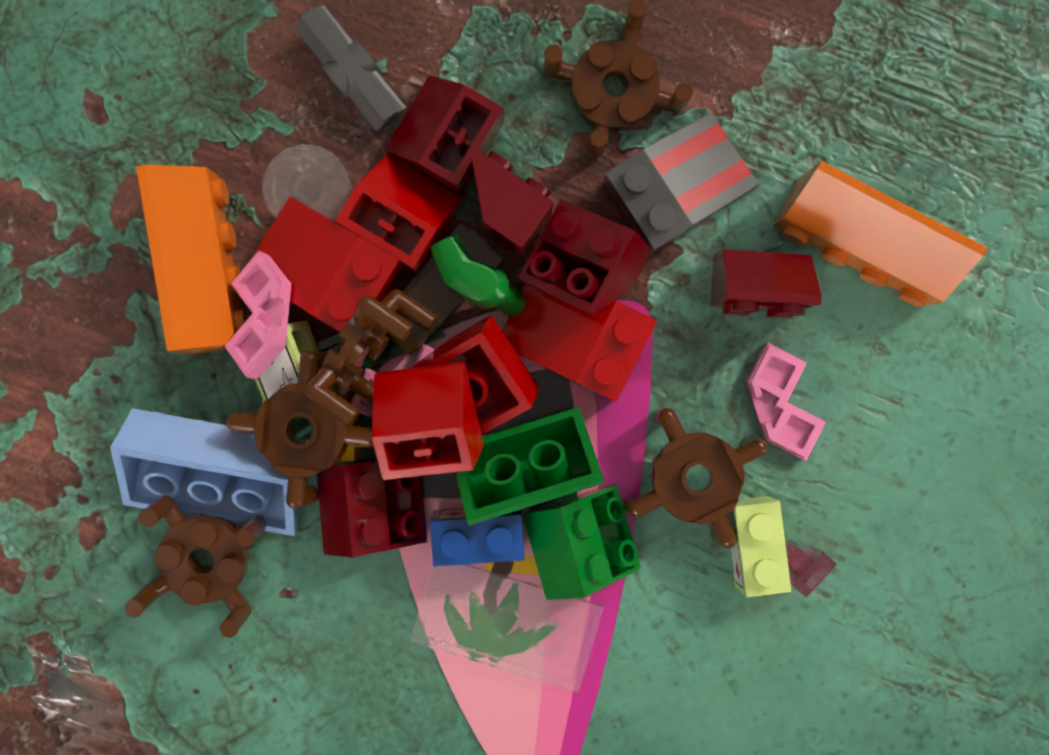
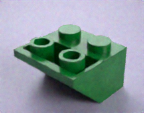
M617 484L550 502L522 514L546 600L585 598L641 569L637 549L632 538L625 507Z

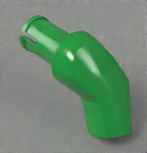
M451 236L430 247L445 284L454 292L480 308L491 309L495 307L509 317L520 314L524 309L526 301L521 300L525 297L520 290L508 285L509 281L503 271L491 265L474 261L459 236Z

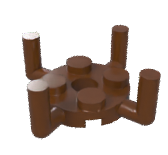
M633 0L630 3L620 40L595 42L581 56L576 65L562 61L563 52L557 45H550L545 50L544 72L550 77L571 83V94L581 116L590 125L594 126L588 144V152L593 157H600L605 152L610 131H622L641 122L648 116L653 107L676 114L681 113L685 110L693 95V89L687 83L679 84L673 94L659 90V75L655 59L636 45L647 11V5L643 0ZM610 76H618L625 81L627 91L618 97L610 96L603 89V81Z
M398 289L391 290L381 302L369 295L362 296L358 300L355 314L338 335L343 339L338 348V354L330 349L321 369L305 386L304 392L308 399L347 426L354 422L360 410L329 388L334 384L346 391L352 390L373 405L371 395L373 394L374 384L361 376L363 372L361 366L368 357L375 361L381 355L389 342V338L385 336L387 332L404 341L414 326L398 315L396 311L398 310L427 331L432 328L438 319L436 314Z
M304 352L300 357L298 383L280 388L268 400H265L258 412L233 413L226 420L229 430L254 434L260 453H264L276 471L288 476L286 503L292 509L304 507L318 500L319 491L314 486H306L307 477L320 474L336 466L348 445L374 447L372 428L347 426L306 397L304 392L305 386L321 369L324 359L328 354L326 352ZM301 416L307 418L313 427L312 437L306 443L297 441L292 433L293 423Z
M656 409L652 414V420L656 425L663 427L669 442L662 447L652 462L651 481L653 490L638 498L635 496L626 497L623 501L625 511L634 517H641L662 506L668 513L682 521L698 524L710 523L712 526L710 532L711 539L725 548L734 547L737 543V535L727 515L736 506L742 485H744L745 473L743 465L763 456L767 452L766 442L762 439L744 438L741 440L739 447L734 449L727 442L707 433H685L673 409ZM695 465H702L709 472L707 486L699 491L691 490L686 483V474Z
M159 497L141 511L139 520L144 526L151 527L164 518L171 528L163 536L154 554V561L158 566L160 576L146 584L126 603V613L131 617L140 616L158 597L169 590H172L186 604L191 606L223 600L231 612L220 625V632L225 637H234L251 614V607L237 587L243 581L247 572L249 546L255 542L267 526L265 518L256 515L241 525L236 526L222 517L217 519L205 516L206 514H194L185 517L171 497ZM195 549L209 551L214 558V566L210 568L200 566L194 558Z

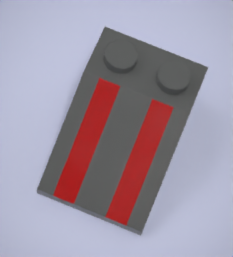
M712 112L639 151L605 173L602 186L630 229L635 230L652 249L650 255L759 185Z

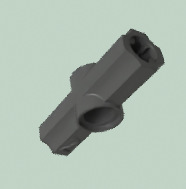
M324 4L316 8L312 7L305 12L294 28L323 64V71L345 99H351L361 115L378 134L392 129L408 111L380 76L381 71L374 60L357 40L352 41L342 25L331 14L330 10L328 11Z

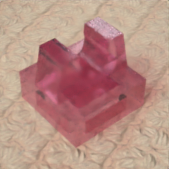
M787 541L785 544L788 566L791 567L789 569L791 586L807 597L837 564L823 551L813 546H810L804 553L798 546Z

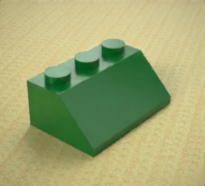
M579 407L482 437L484 447L474 469L471 471L455 472L468 525L605 483Z

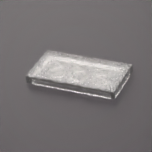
M432 564L409 642L579 693L604 607L602 604L582 598L546 600L542 586L470 564L433 567Z

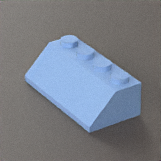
M131 409L110 446L123 505L145 509L159 497L169 496L175 501L186 517L194 514H206L205 516L217 519L222 517L239 526L253 516L260 515L267 522L264 531L295 536L301 508L292 509L287 505L288 476L276 471L264 453H260L254 434L234 432L229 430L227 425L204 420L172 416L161 412ZM295 438L301 443L307 442V440Z

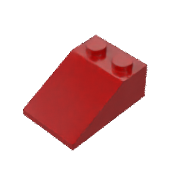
M292 197L288 198L253 255L254 257L258 251L270 255L291 282L290 302L339 332L342 331L355 314L358 300L362 296L369 295L381 302L404 268L397 258Z
M525 284L522 290L525 297L521 299L526 301L524 309L520 314L509 317L502 330L516 353L612 402H617L657 320L617 300L593 316Z
M492 315L455 335L410 367L417 368L465 361L482 435L531 409L539 389L538 384Z

